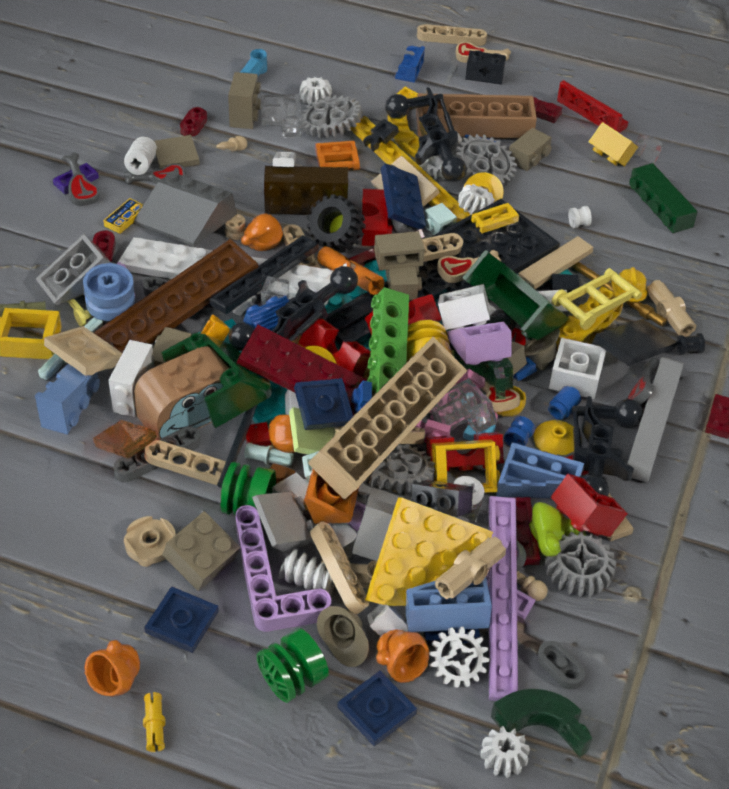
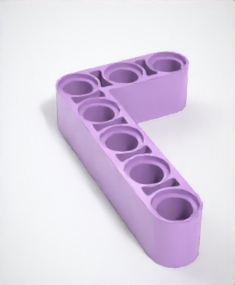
M250 505L240 507L236 512V533L239 546L241 547L240 553L255 626L263 632L317 623L321 611L331 606L330 594L323 589H314L276 596L259 513L255 507ZM245 520L252 521L251 523H243ZM250 542H254L257 545L248 546L247 544ZM254 565H259V566H261L262 568H261V569H258V570H255V569H252L251 567L254 566ZM257 589L267 590L265 593L256 592ZM316 603H321L324 605V607L316 608L313 605ZM296 608L299 611L295 613H290L287 611V609ZM268 612L271 613L272 616L264 618L260 616V614Z

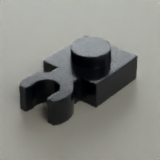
M383 119L370 130L371 135L363 139L364 146L367 147L370 144L372 151L377 150L381 142L386 144L399 133L398 127Z

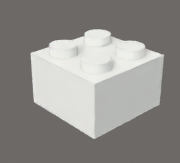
M484 284L441 294L439 297L438 306L445 330L450 329L452 331L464 328L465 325L473 324V326L483 325L487 323L486 320H490V307Z
M561 338L549 389L560 391L564 386L576 388L580 396H591L592 399H595L606 350L600 346Z

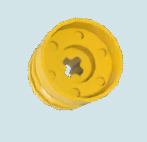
M420 320L410 324L407 334L406 363L432 337L453 356L444 326L432 320Z

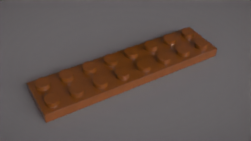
M229 239L96 330L94 334L121 353L124 352L129 340L152 344L156 341L157 336L162 334L165 327L173 329L208 305L213 296L247 273L258 268V263L234 241Z

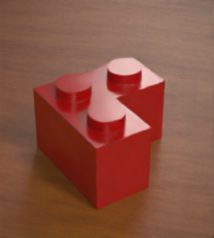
M571 474L566 475L551 496L552 500L557 504V510L570 518V523L576 530L580 532L588 531L596 536L600 534L611 537L628 514L614 498L598 494L584 478Z

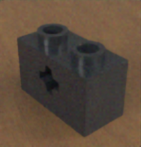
M470 50L465 80L502 85L506 55Z
M424 480L412 484V502L455 517L472 512L473 486L433 480Z

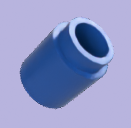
M564 386L549 403L548 411L551 416L557 420L567 418L572 412V407L578 406L582 401L579 391L574 387Z

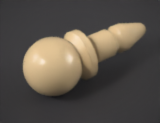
M236 136L228 141L217 144L216 147L221 150L229 149L232 152L246 149L247 140L243 136Z
M519 571L517 572V583L522 586L521 591L527 592V595L536 601H541L547 596L548 589L544 582L535 580L533 576L526 577Z

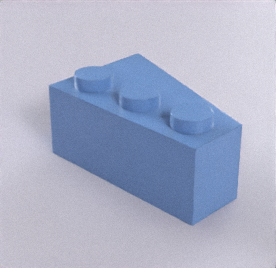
M69 363L57 374L56 378L58 379L54 383L49 381L46 384L47 390L43 393L38 392L35 395L41 427L67 435L71 428L77 425L81 412L88 407L91 396L98 391L100 386L97 372L93 375L85 376Z
M512 443L498 482L496 497L551 498L567 474L581 477L584 463Z
M486 577L478 585L471 583L453 599L442 597L435 587V581L407 589L405 613L408 631L410 632L442 631L452 627L454 630H458L459 627H464V629L489 628L492 605Z

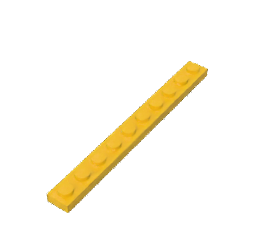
M366 116L360 118L361 122L356 123V127H350L351 131L362 141L366 136L371 135L370 130L376 126ZM392 140L386 144L381 142L379 148L373 151L389 165L400 156H403L438 188L440 193L429 201L428 204L433 207L443 203L457 216L456 223L471 215L460 208L458 201Z

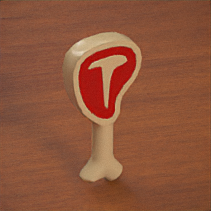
M461 42L456 47V58L463 63H467L470 50L506 55V61L511 54L508 48L504 50H487L484 47H477L470 42Z
M490 251L494 257L501 261L497 251ZM444 256L438 260L437 270L446 282L457 283L464 280L463 276L478 258Z
M486 374L480 375L485 378V387L481 389L486 393L485 402L488 410L502 412L514 409L520 405V396L516 391L503 386L490 385L487 382L488 376Z

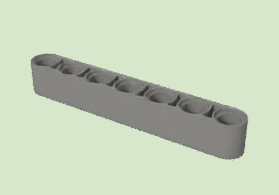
M661 357L653 382L654 390L648 398L627 464L634 468L632 475L634 479L647 483L649 481L682 372L683 362Z

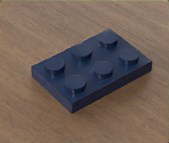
M385 163L380 169L388 218L417 229H423L426 226L418 177Z

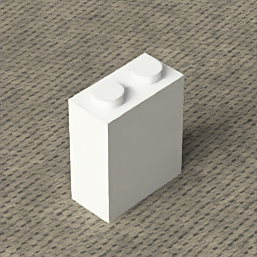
M129 340L108 380L113 412L136 417L134 387L144 373L155 367L151 344Z

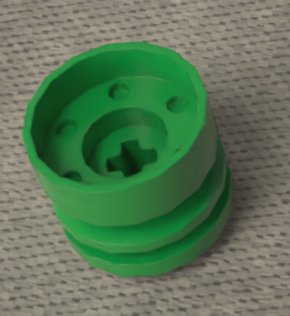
M231 462L221 489L220 505L222 514L229 515L233 511L234 516H236L237 510L245 505L256 508L252 497L273 494L272 487L276 485L277 479L276 470L257 467L253 477H251L250 465L245 464L241 469L240 463Z
M298 627L280 639L281 645L273 642L268 646V649L264 648L256 654L257 663L265 681L274 694L285 703L295 699L296 695L300 696L305 692V685L312 688L329 676L328 665L319 646L309 633Z

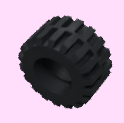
M331 195L330 198L325 196L322 202L320 200L316 202L317 206L315 208L312 206L310 209L312 214L307 217L310 223H307V228L310 230L308 233L314 242L322 247H330L341 253L346 252V248L348 250L353 249V244L358 245L360 242L358 240L359 237L363 238L364 235L362 229L366 228V224L363 223L365 217L361 214L360 208L340 195L339 197ZM343 215L341 227L336 232L330 234L331 222L337 216Z

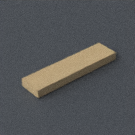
M577 236L519 272V276L536 289L549 281L552 274H560L590 255L594 247Z

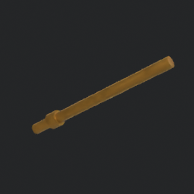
M580 262L571 266L590 280L600 277V275ZM611 282L602 285L608 290L614 292ZM625 302L637 310L639 315L646 320L650 319L661 327L666 324L667 319L654 312L655 309L648 304Z

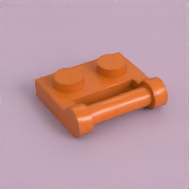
M355 141L315 143L319 167H348V169L360 170Z

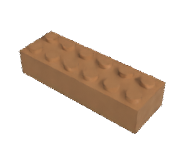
M418 93L417 97L425 96L427 94ZM443 94L444 103L454 129L461 137L465 135L475 137L478 134L479 137L486 135V138H520L532 127L534 129L536 127L537 119L533 96ZM438 103L439 119L446 132H449L441 103ZM429 106L416 108L418 136H422L419 117L427 113Z

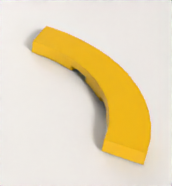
M405 86L397 94L410 99L417 97L418 93ZM388 115L387 121L396 125L399 129V133L393 137L394 141L401 149L415 158L419 148V137L413 131H410L407 115L401 119H394Z

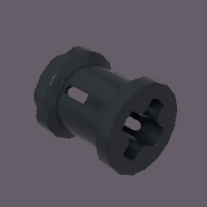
M702 333L687 337L678 335L677 350L680 355H684L686 352H704L705 339Z

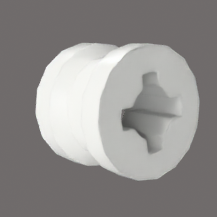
M582 206L580 209H569L568 218L572 228H578L579 225L584 227L591 225V212L588 206Z

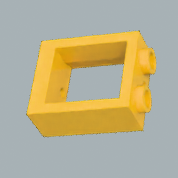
M4 308L3 315L0 317V357L50 359L55 353L44 346V338L61 332L62 325L59 311ZM11 326L45 328L42 339L8 337Z
M492 440L432 443V458L435 468L434 481L447 483L446 450L484 448L486 483L481 484L484 487V493L497 492V485L500 479V471L496 470V460H499L500 457L498 445L495 446V442Z

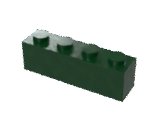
M654 163L632 169L629 185L672 233L694 227L698 211Z

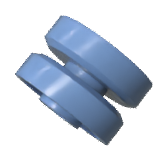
M106 263L91 268L85 274L83 285L86 309L95 318L111 321L135 304L133 276L127 268L119 264Z

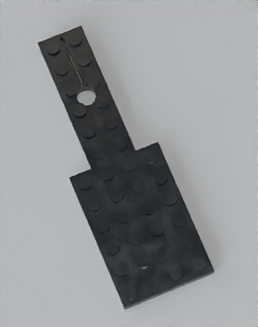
M499 199L475 213L505 204L506 202ZM516 209L514 210L519 214V220L510 225L481 233L480 228L475 226L476 223L471 221L472 215L432 236L449 233L461 236L463 245L461 251L454 255L457 258H478L485 250L489 253L495 250L498 252L501 262L516 274L552 253L560 245L557 240ZM449 242L453 247H456L457 244L454 245L452 242ZM435 245L427 246V249L431 252L438 251ZM439 259L425 261L423 266H419V275L417 277H421L422 290L418 291L417 298L432 294L435 301L439 299L441 294L473 287L465 280L457 283H448L443 280L437 270ZM387 281L384 282V287H385V288H388V283H387ZM366 292L328 313V316L323 319L339 330L335 340L341 346L343 342H357L361 344L371 338L372 335L365 318L373 311L371 307L373 294Z

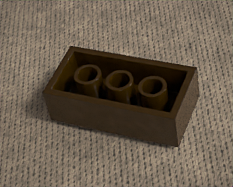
M265 166L264 207L266 214L311 215L312 211L310 209L312 206L315 208L317 206L316 202L318 200L322 202L325 196L330 198L331 195H337L338 197L340 195L348 199V167Z

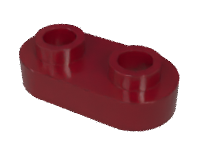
M201 107L190 109L180 123V133L183 136L191 135V137L198 135L207 122L206 110Z
M99 231L94 235L92 242L111 262L116 245L115 235L111 231Z

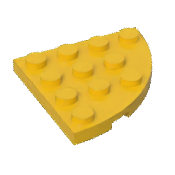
M398 497L365 600L382 605L406 606L407 589L436 581L437 578L453 566L455 559L462 551L467 550L471 552L487 538H491L493 531Z

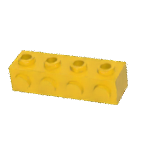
M603 286L598 290L610 300L619 296ZM589 296L588 301L580 304L578 308L587 313L602 304L592 296ZM623 304L596 317L594 324L587 330L580 327L581 321L574 315H569V319L559 328L560 335L556 341L557 351L561 338L592 344L595 335L603 332L621 314Z

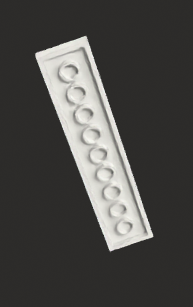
M134 237L118 262L125 264L126 268L133 273L172 279L213 250ZM252 257L258 263V266L267 260ZM297 265L257 294L278 296L279 298L287 296V299L296 297L295 295L299 290L298 282L301 280H305L309 289L317 293L330 283V275L334 270Z

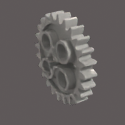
M334 95L331 99L327 96L325 100L319 99L318 103L312 102V106H306L307 110L302 111L303 114L300 115L299 120L303 132H306L307 135L311 134L312 137L318 135V138L325 135L328 138L333 134L336 137L337 133L343 135L344 130L351 131L350 127H356V123L361 122L362 108L359 101H356L355 98L350 99V96L344 98L341 95L339 98H336V95Z
M478 134L474 138L469 135L467 139L463 138L461 142L459 141L453 153L465 161L467 170L463 179L470 178L477 173L486 172L495 175L505 187L509 182L511 183L517 171L515 169L517 164L514 163L515 157H510L512 151H506L507 146H500V141L495 143L493 142V137L488 140L486 135L480 138Z
M398 444L364 482H370L369 487L379 486V490L388 489L389 493L396 490L399 494H402V490H405L411 494L412 484L433 479L434 462H431L430 456H425V451L418 452V447L409 448V444L404 446Z

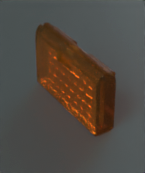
M119 420L95 436L93 442L98 449L129 459L157 438L156 431L148 427Z

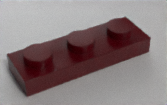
M515 497L516 540L522 544L526 552L524 565H539L538 542L529 527L533 512L530 497Z

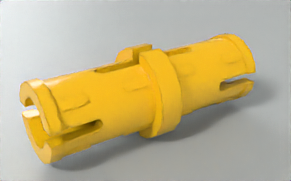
M153 692V700H151V694L147 693L144 696L145 717L143 718V727L146 729V750L156 752V742L158 752L165 748L163 727L166 725L165 716L162 715V695Z

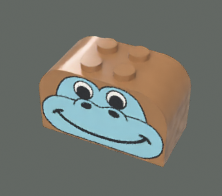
M201 347L150 369L139 378L134 387L137 417L154 440H159L184 427L192 426L199 429L212 423L204 398L223 388L220 376L230 367L215 349Z

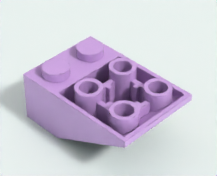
M504 322L459 328L447 332L449 342L466 364L477 365L483 361H500L503 358L511 357V330Z

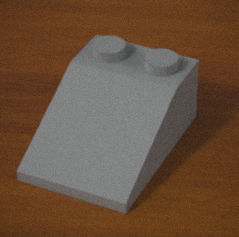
M83 234L36 278V281L56 305H59L84 294L83 279L91 268L111 262Z
M283 492L252 497L272 547L289 554L294 549L298 550L314 543L310 534L314 525L311 519L307 521L303 511H306L307 508L301 496L297 497L293 492Z

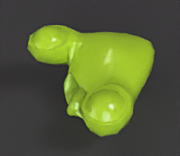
M537 502L533 507L532 520L529 527L533 536L538 541L542 554L547 557H553L561 552L559 540H562V534L568 537L571 531L575 535H578L580 531L576 530L571 525V520L565 517L559 510L549 504Z

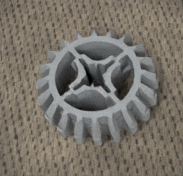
M571 531L568 537L562 534V540H559L561 552L556 556L546 557L545 561L547 576H552V584L559 583V591L566 588L569 595L577 592L579 598L583 593L591 597L594 592L600 594L603 588L607 589L614 578L616 568L614 552L609 551V544L602 545V539H593L592 533L589 536H584L582 532L575 535Z

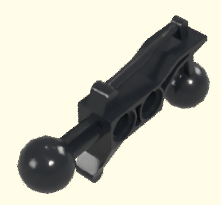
M428 87L426 88L427 95L410 99L401 94L390 96L386 100L385 110L394 119L405 117L411 109L429 106L427 113L419 117L422 137L418 139L419 148L415 154L416 164L422 165L430 157L439 155L443 161L441 166L443 177L451 182H458L463 179L467 167L465 161L460 157L453 156L450 147L458 142V133L455 131L450 115L447 112L444 95H433ZM438 103H441L449 132H446L439 119Z
M340 266L334 269L330 275V283L317 293L309 289L305 280L299 281V290L295 295L296 297L291 298L288 303L275 312L278 323L272 332L293 342L319 318L324 319L328 316L324 305L326 301L337 293L347 295L355 290L358 285L357 273L351 267ZM246 322L237 323L232 326L229 332L230 344L238 351H243L255 328Z
M588 396L586 406L572 407L571 413L574 418V453L572 459L584 463V471H588V476L583 478L598 494L608 496L609 487L603 478V474L617 476L624 481H630L634 468L622 460V451L620 449L611 448L614 427L603 424L598 418L615 419L619 426L631 428L641 422L643 409L636 400L629 398L619 401L615 406L593 405L592 397ZM578 416H584L582 432L588 442L587 448L581 447Z

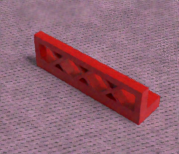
M564 80L560 82L557 97L559 103L598 126L603 122L618 133L628 127V121L622 118L623 115L568 82Z

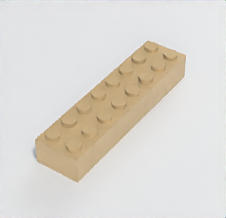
M432 337L308 464L343 499L347 498L365 481L467 370Z

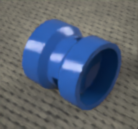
M516 417L511 423V428L505 432L504 441L510 447L512 443L526 446L528 438L535 432V425L526 417Z

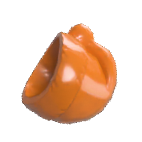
M260 214L253 218L252 222L244 230L241 243L256 251L270 250L276 247L282 239L283 231L281 224L270 214Z
M278 415L269 425L270 441L276 450L294 454L290 416Z
M395 629L384 633L379 638L377 643V663L386 665L387 671L395 681L400 683L410 682L425 671L429 661V649L425 639L420 634Z
M118 640L110 641L107 649L94 651L87 657L84 673L88 684L95 692L105 696L114 697L127 693L140 669L139 655L131 645L121 644Z

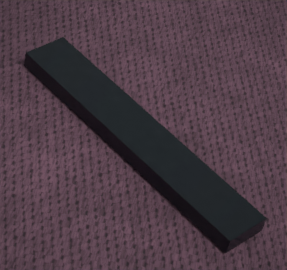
M302 235L261 263L258 268L247 273L210 299V305L227 315L317 252L319 244Z

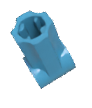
M255 49L251 51L250 60L240 73L258 74V76L267 72V52L263 49Z

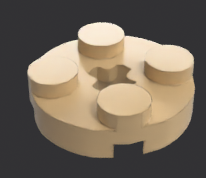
M146 516L133 521L128 526L124 537L125 550L129 557L139 562L141 566L148 567L166 559L162 555L165 545L176 535L173 525L166 519L160 518V521L152 519V516ZM147 537H150L151 539L156 538L154 542L146 543Z

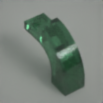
M454 348V358L466 370L470 369L484 377L485 381L494 387L496 400L505 399V390L513 388V365L511 361L503 358L500 361H483L477 365L466 364Z
M524 689L512 692L493 703L491 718L499 728L504 726L506 732L510 733L515 728L517 733L531 725L549 727L556 731L579 757L589 751L592 741L588 728L584 724L579 723L582 710L560 694L542 689Z

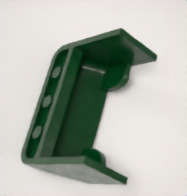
M487 250L481 254L463 276V279L472 286L484 284L487 299L493 301L515 320L522 329L521 333L530 341L533 338L538 341L563 326L569 319L543 295Z
M194 333L161 352L164 363L195 349L211 347L216 350L230 367L220 376L223 388L204 398L214 428L251 409L272 395L270 381L237 364L241 353L231 344L202 333Z

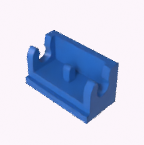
M425 46L407 47L406 50L413 51L415 54L404 55L402 63L398 66L399 70L395 74V79L415 83L424 63Z

